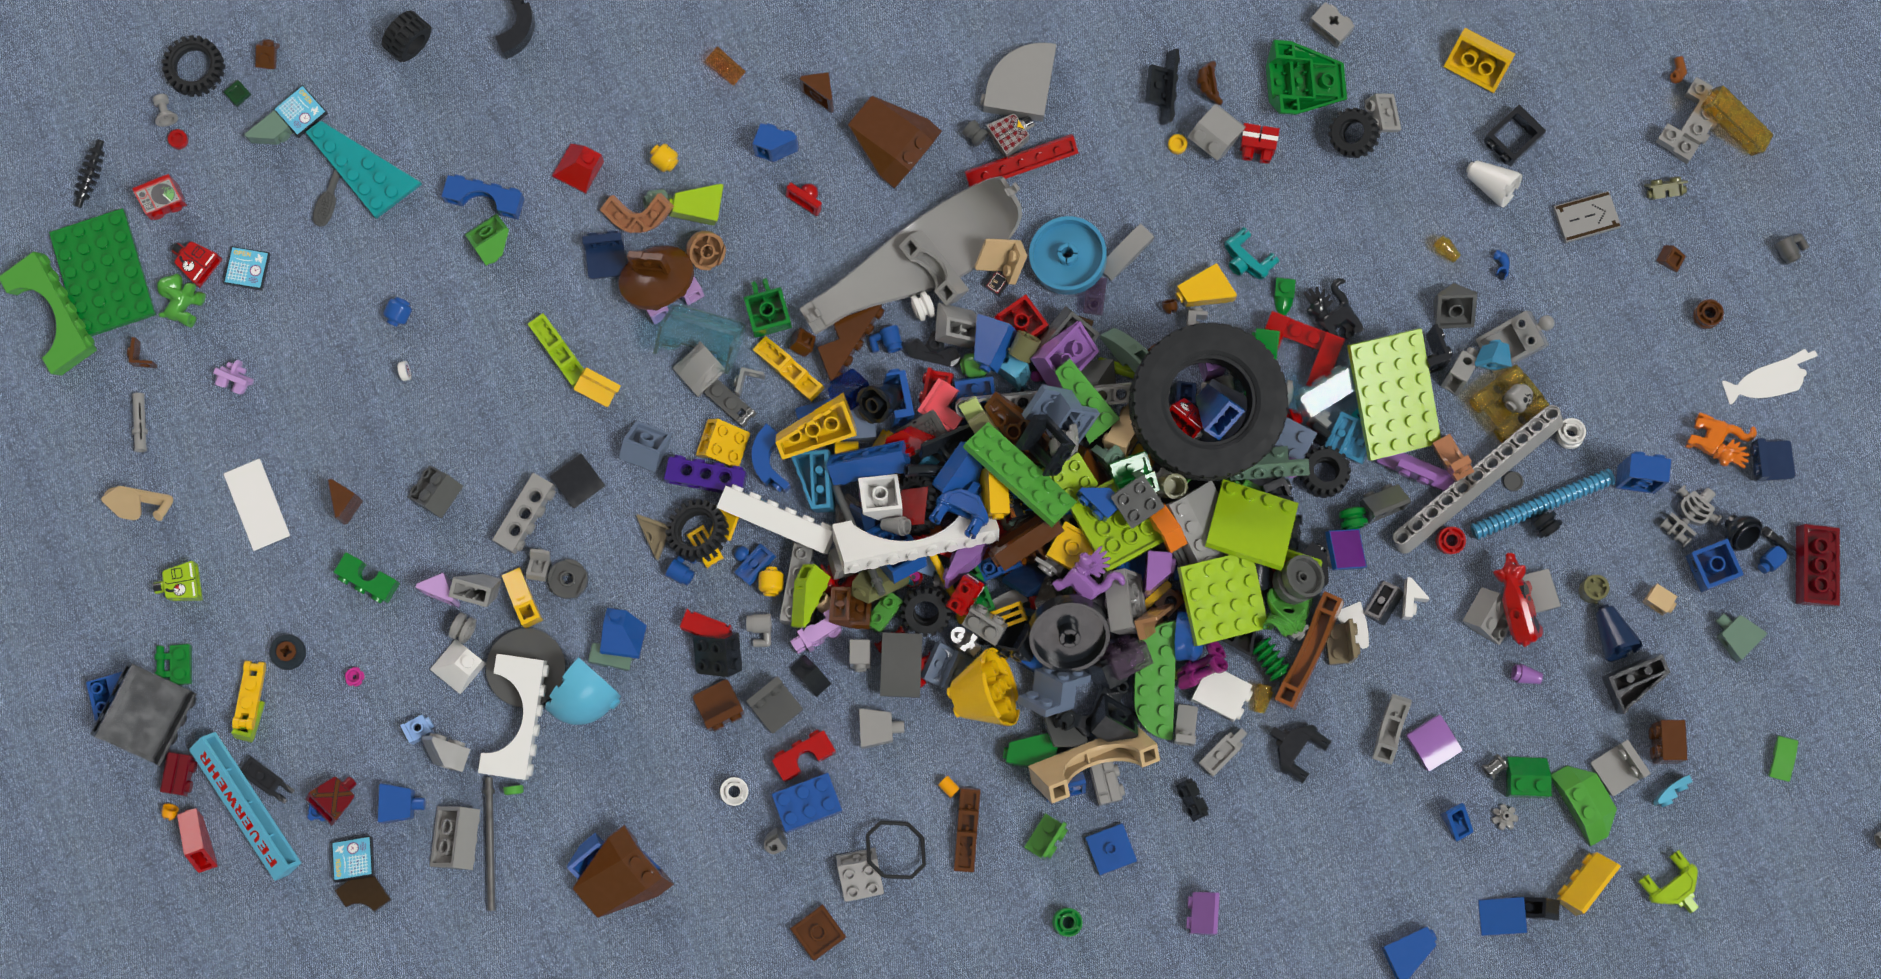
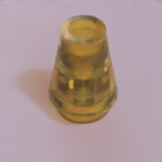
M1444 235L1432 245L1435 248L1434 251L1452 263L1461 256L1449 237L1446 238Z
M1257 684L1256 688H1254V712L1266 713L1273 695L1272 686Z

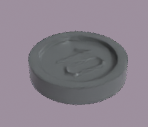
M1509 472L1504 477L1503 483L1507 490L1514 492L1521 489L1524 480L1518 472Z

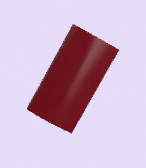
M1809 524L1796 526V604L1840 606V528Z

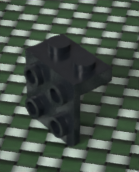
M731 632L722 637L704 635L693 637L695 665L698 674L730 677L742 671L739 632Z

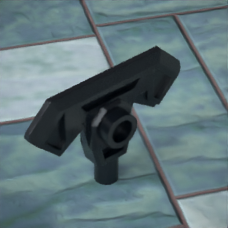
M936 329L932 331L926 345L919 338L905 345L909 356L914 359L953 367L962 359L954 346L944 350V343L935 341Z

